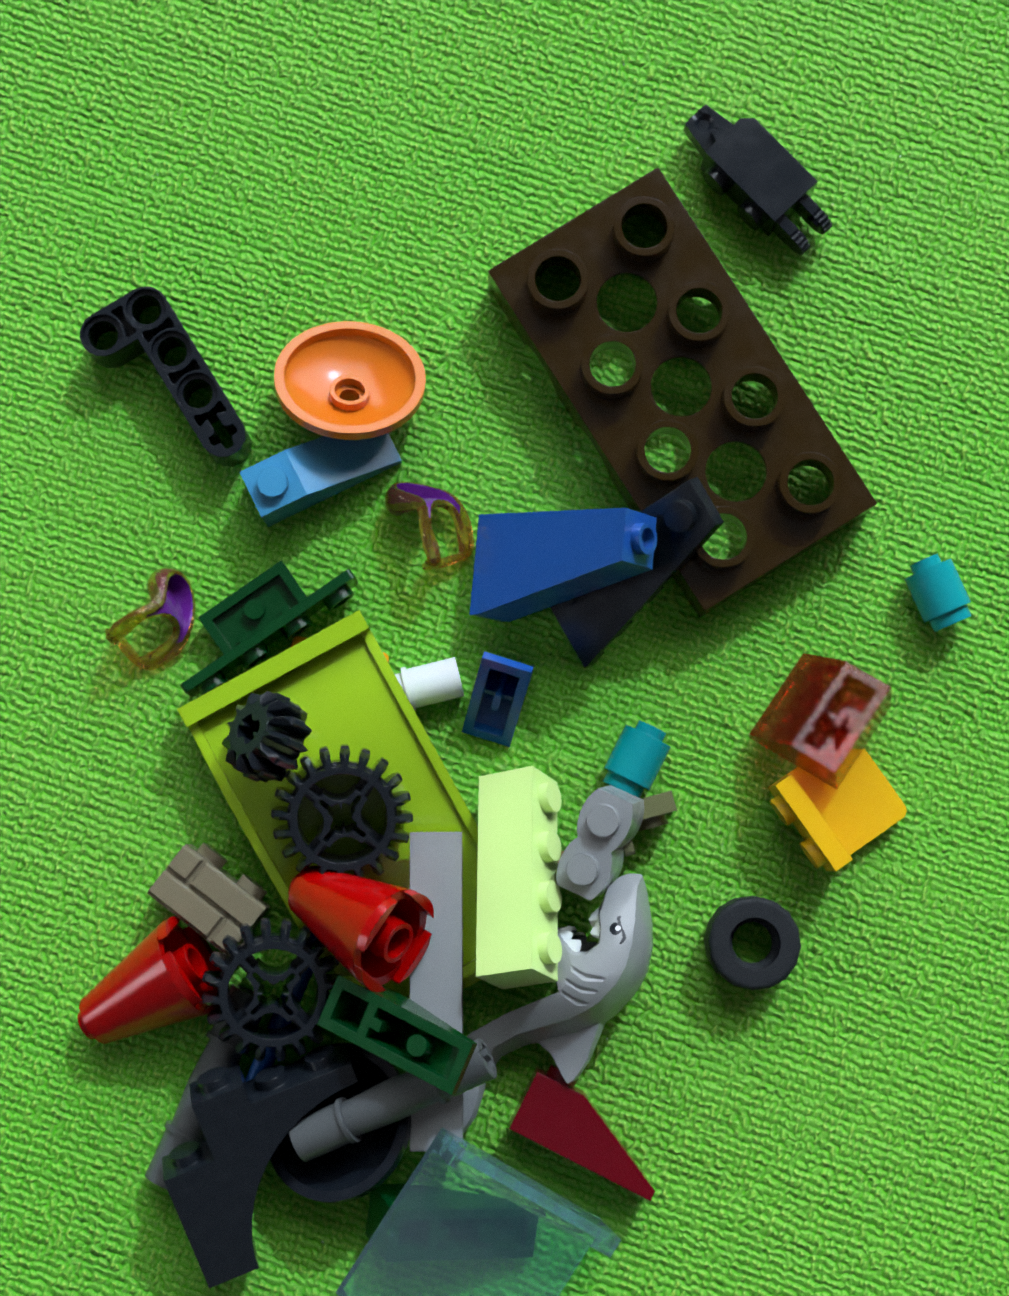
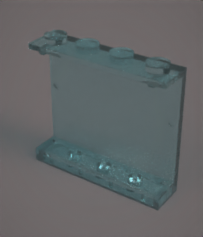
M442 1127L336 1293L338 1296H559L590 1247L611 1258L621 1239L600 1218Z

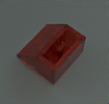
M803 653L750 732L749 737L837 790L890 709L892 687L847 661Z

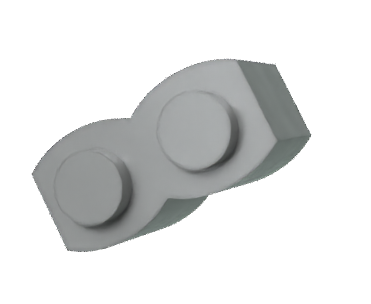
M612 785L595 790L587 798L580 811L577 822L578 837L570 842L559 860L556 874L557 885L590 901L604 894L608 886L620 875L624 861L623 847L635 837L641 826L644 816V800Z

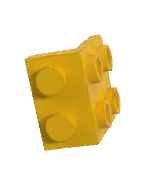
M851 733L840 736L767 787L774 796L769 802L776 814L786 826L791 823L794 824L804 839L799 844L807 858L817 869L823 866L826 871L836 872L853 860L850 855L903 819L907 812L901 798L858 738Z

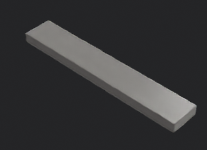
M410 832V889L426 896L434 908V918L427 915L425 930L432 933L428 948L417 967L410 974V999L463 1034L462 832ZM463 1093L451 1098L450 1102L446 1104H441L438 1101L411 1115L410 1152L463 1151Z

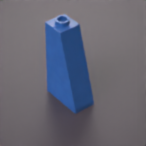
M629 508L480 514L469 615L499 622H511L652 570L654 550L657 546V517Z

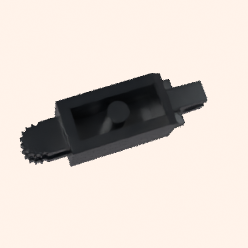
M705 105L685 123L684 133L703 157L700 169L703 171L702 175L705 182L715 193L719 195L725 193L738 206L737 212L749 227L754 230L760 228L768 237L774 232L793 252L800 256L810 248V244L806 236L788 219L792 214L796 212L813 230L822 235L832 227L828 215L810 198L818 181L755 118H740L733 125L716 111Z

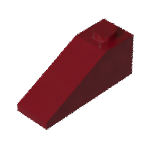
M551 1064L548 1071L536 1066L509 1121V1129L651 1201L655 1193L652 1183L584 1091L575 1086L578 1079L567 1084L557 1066Z

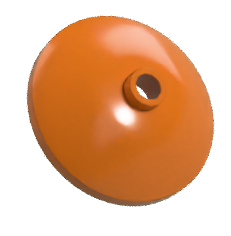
M332 322L302 332L284 347L278 356L274 369L275 394L286 414L307 430L334 439H369L394 431L405 424L416 413L425 393V369L415 349L394 332L364 322Z

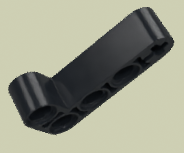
M153 287L134 289L92 314L84 321L80 329L81 343L99 365L106 368H117L141 354L147 353L203 447L216 463L233 467L241 464L248 458L252 448V441L248 431L166 297L159 290ZM150 306L161 308V314L155 322L151 324L139 323V316L145 308ZM109 331L118 333V340L112 348L107 350L96 348L97 341L103 333ZM183 347L187 349V355L179 365L167 366L164 364L165 355L172 348ZM208 388L213 391L212 399L205 407L193 408L189 406V399L196 390ZM219 419L229 435L232 436V441L234 442V445L228 449L221 444V439L211 425Z

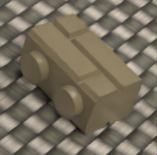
M203 842L199 848H196L193 844H185L166 870L162 872L151 886L147 894L219 951L229 956L230 953L222 943L223 938L226 935H230L240 945L244 943L240 932L241 925L248 923L252 930H254L271 908L268 903L262 900L267 891L245 874L239 880L222 868L226 864L227 859L208 844Z

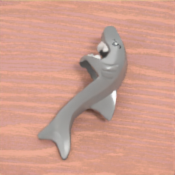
M635 873L625 874L618 877L608 886L600 907L592 912L589 918V922L593 927L590 933L593 937L599 939L598 943L587 942L586 935L582 932H576L575 926L558 927V937L562 945V957L558 963V981L556 982L559 992L510 1011L467 1036L471 1040L481 1038L492 1054L495 1065L502 1056L526 1045L539 1043L552 1055L567 1084L579 1078L591 1060L605 1023L618 1014L635 995L649 970L653 949V923L643 875ZM486 1083L463 1093V1133L466 1132L477 1116Z

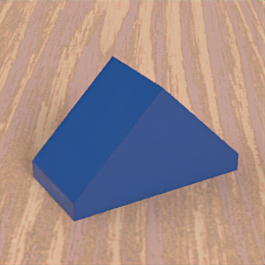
M484 651L462 732L510 747L534 667Z

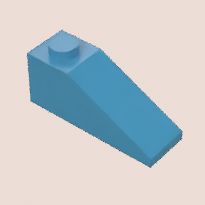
M389 433L361 440H342L323 436L275 454L240 471V474L261 518L270 527L402 463V460Z

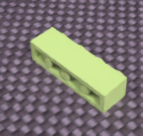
M534 766L479 776L476 977L501 989L557 982L558 963L562 957V945L558 937V911L562 905V895L556 881L558 861L562 854L561 841L557 834V812L561 808L562 799L557 782Z

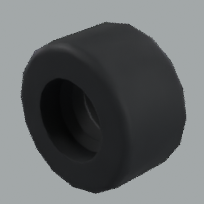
M757 896L734 898L720 906L708 921L704 936L706 957L714 971L730 984L752 991L771 988L785 980L796 966L801 949L799 929L790 913L775 901ZM750 922L759 923L764 926L771 935L772 942L768 955L761 961L754 963L742 961L737 957L732 945V939L736 930L743 924Z

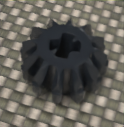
M269 691L261 695L251 693L246 705H236V717L234 720L226 723L230 728L229 735L222 741V745L228 749L226 762L231 764L237 771L243 773L244 777L253 781L267 783L269 780H277L282 782L287 769H298L297 758L300 753L308 751L303 745L304 740L312 732V729L305 724L308 713L282 694Z

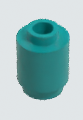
M937 553L910 565L913 575L904 580L924 623L929 621L934 632L972 616L967 606L968 603H971V600L952 559L941 562Z
M640 720L635 728L625 725L604 766L608 772L603 782L640 798L644 789L650 790L671 748L663 743L666 733Z

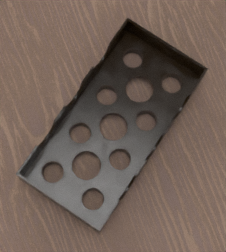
M658 167L488 270L489 290L524 345L527 344L542 363L553 383L556 395L575 425L579 426L586 433L606 466L609 478L628 508L641 512L689 479L698 477L721 518L732 522L740 530L743 546L737 556L725 560L717 559L710 556L702 546L683 568L678 569L672 575L699 618L861 518L877 504ZM647 214L653 216L661 223L665 237L659 244L653 247L639 248L626 240L622 232V225L628 218L634 215ZM563 266L570 269L576 275L580 287L569 299L563 301L549 300L536 287L535 281L538 275L546 268ZM631 274L641 277L650 284L655 292L657 299L655 315L645 327L632 332L615 330L608 326L599 315L597 309L598 293L604 283L617 275ZM688 298H704L710 301L717 309L719 323L715 328L705 333L691 332L679 322L676 308ZM610 349L624 353L632 362L634 374L626 383L620 386L601 384L592 375L589 365L596 354ZM674 358H687L697 362L705 369L710 378L711 394L708 402L700 411L689 416H674L663 411L656 404L652 396L651 380L653 374L661 364ZM746 381H755L763 384L772 394L774 402L773 411L759 419L743 416L733 405L732 390L738 384ZM660 434L674 435L685 444L688 452V462L683 468L675 472L665 473L658 471L646 459V443L654 436ZM732 442L747 444L754 448L762 457L766 467V478L761 490L752 498L738 502L725 500L715 494L707 482L705 473L706 463L712 452L718 447ZM800 466H811L820 470L828 481L829 492L826 500L817 505H805L798 502L788 489L787 481L790 471Z

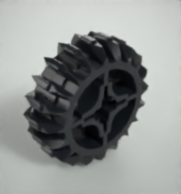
M348 744L340 745V760L331 761L328 747H321L319 754L322 764L315 766L308 755L302 756L300 763L306 774L302 777L295 770L288 769L285 775L287 781L295 786L294 790L277 787L275 791V797L289 803L288 806H277L271 810L272 818L288 821L287 824L274 829V838L282 840L292 837L293 839L282 849V855L285 858H289L301 852L303 855L296 865V870L300 873L306 871L312 862L319 866L318 872L320 874L327 872V869L335 870L337 873L354 870V875L365 878L363 866L367 864L370 865L373 872L377 875L384 873L383 864L378 856L383 854L389 860L396 861L400 855L397 849L390 844V841L407 843L409 840V834L405 830L396 827V824H407L413 821L412 812L397 810L396 808L411 800L409 791L395 793L391 791L402 782L403 779L400 773H392L384 779L381 775L388 767V760L381 757L370 768L367 766L370 759V750L365 747L360 750L357 762L349 760L350 749ZM337 774H349L361 778L357 784L354 783L350 789L340 794L332 793L324 787L320 788L315 784L325 777ZM374 787L382 796L386 807L385 821L380 833L374 830L361 814V809L368 800L367 796ZM304 796L313 802V806L322 814L324 819L311 842L303 833L298 818V809ZM353 802L351 815L356 825L351 823L345 826L343 821L342 826L334 825L331 829L333 812L329 805L333 807L339 804L342 809V803L350 805ZM343 837H352L360 843L365 842L368 845L358 852L344 855L324 851L327 847L330 848L336 840Z
M262 918L260 927L262 935L254 936L251 926L245 923L240 927L244 943L240 945L234 937L226 935L222 943L230 955L212 952L209 961L219 968L221 972L205 971L202 981L218 989L204 992L201 999L203 1004L220 1006L207 1015V1021L212 1025L226 1020L227 1023L222 1027L218 1035L222 1042L229 1040L235 1034L240 1036L235 1046L236 1053L243 1054L249 1043L256 1044V1060H264L266 1047H275L277 1061H284L286 1057L285 1045L292 1043L295 1052L301 1056L306 1053V1046L302 1037L307 1035L317 1044L324 1040L323 1034L316 1024L331 993L328 990H332L337 976L340 975L326 973L338 966L339 961L334 955L319 958L326 947L319 939L311 946L306 944L310 938L311 931L305 925L299 930L295 938L290 936V919L284 918L282 920L280 933H271L270 919ZM268 949H279L297 955V957L293 960L290 958L281 966L274 967L265 964L260 958L256 959L252 954ZM239 965L246 972V978L252 984L254 991L246 999L245 1005L237 1011L230 997L229 981ZM310 967L318 987L314 1003L306 1013L292 991L297 982L301 980V974ZM261 978L273 985L280 980L283 982L286 979V984L282 986V995L286 996L285 1000L282 997L279 999L274 994L269 995L267 998L263 997L260 1000V995L264 994V984L261 983ZM276 1013L285 1018L287 1022L292 1021L293 1024L283 1028L271 1029L259 1027L250 1022L252 1020L256 1021L264 1014Z

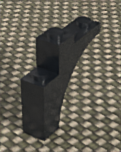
M345 1043L334 1047L332 1045L317 1047L308 1052L304 1059L287 1066L273 1065L260 1071L254 1079L247 1082L239 1064L229 1068H212L201 1074L197 1081L189 1083L192 1108L206 1140L182 1143L175 1147L169 1155L162 1157L163 1178L209 1288L259 1268L255 1241L252 1236V1217L260 1180L276 1148L294 1125L320 1102L339 1090L358 1082Z

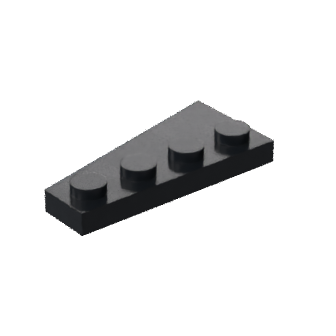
M698 477L689 479L641 511V513L657 517V546L654 550L652 570L550 607L584 668L595 664L605 653L604 650L633 622L632 619L639 611L664 588L663 585L678 569L683 568L724 523Z

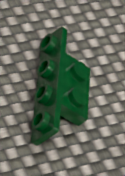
M279 561L198 617L223 655L180 685L181 688L191 697L199 693L202 696L228 682L225 675L241 664L245 669L256 665L271 653L267 647L283 635L287 640L293 639L312 625L309 617L325 606L329 611H333L354 596L351 588L358 584L356 577L350 569H347L307 597L283 561Z

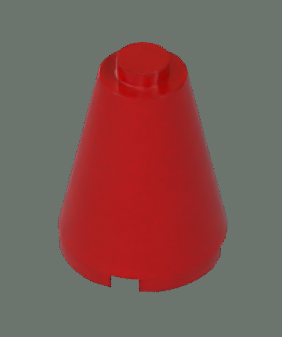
M311 866L293 878L288 890L290 910L364 987L373 992L386 991L381 985L386 984L390 980L397 984L401 983L414 971L423 958L432 933L425 930L427 915L434 918L433 905L423 894L412 889L348 873H337V871L327 869V872L324 874H320L318 872L319 866Z
M172 916L161 922L81 999L79 1004L80 1012L77 1015V1019L83 1033L89 1039H96L102 1044H108L208 1015L212 1010L218 1009L219 1005H206L202 1003L201 999L204 992L217 989V987L207 985L202 981L204 972L211 970L221 972L219 968L209 961L213 951L207 941L189 926L182 929L177 925L180 921L177 916Z

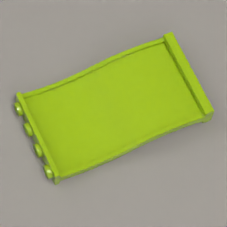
M360 610L177 709L186 727L191 731L223 795L299 930L304 924L289 908L288 890L293 878L300 873L296 870V865L303 854L298 852L289 858H285L282 855V849L293 839L292 837L282 840L275 839L273 831L278 826L287 824L288 821L276 820L271 817L272 808L288 806L289 804L275 797L276 788L285 787L294 790L295 786L289 783L285 777L282 782L277 780H269L267 783L253 781L244 777L243 773L237 771L231 764L226 762L228 749L222 745V741L230 732V728L226 723L234 720L236 717V705H246L251 693L261 695L266 691L276 692L290 698L291 702L299 705L302 710L308 713L305 724L312 729V732L304 740L303 744L308 751L300 753L297 758L298 769L295 770L302 777L306 774V771L300 763V758L308 755L315 766L322 764L319 749L327 746L330 751L331 761L340 760L339 749L341 744L349 745V760L356 762L360 750L363 747L369 749L370 759L367 766L370 768L381 757L387 759L388 767L381 776L385 779L392 773H400L403 780L391 791L392 793L409 791L411 800L396 808L397 810L412 812L413 821L407 824H396V827L405 830L409 834L407 843L390 841V844L399 852V858L396 861H392L383 854L379 855L378 858L383 864L384 873L377 875L373 872L370 865L367 864L363 866L365 878L410 889V832H462L463 989L481 980L476 977L478 826ZM337 774L325 777L315 784L320 788L324 787L332 793L340 794L350 789L354 783L357 784L361 778L349 774ZM374 787L367 796L368 800L362 807L361 814L370 823L371 827L380 833L385 821L386 807L382 796ZM304 796L298 809V818L303 833L311 842L324 819L322 814L313 806V802ZM353 802L350 805L342 803V809L339 804L333 807L329 805L333 812L331 829L334 825L342 826L343 821L345 826L351 823L356 825L351 815ZM343 837L336 840L330 848L327 847L324 851L344 855L358 852L368 845L365 842L360 843L352 837ZM312 862L309 867L318 865ZM354 870L344 871V873L354 875ZM326 948L319 958L321 959L333 954ZM340 962L333 970L326 973L352 976ZM410 975L399 984L392 980L384 984V986L410 999Z

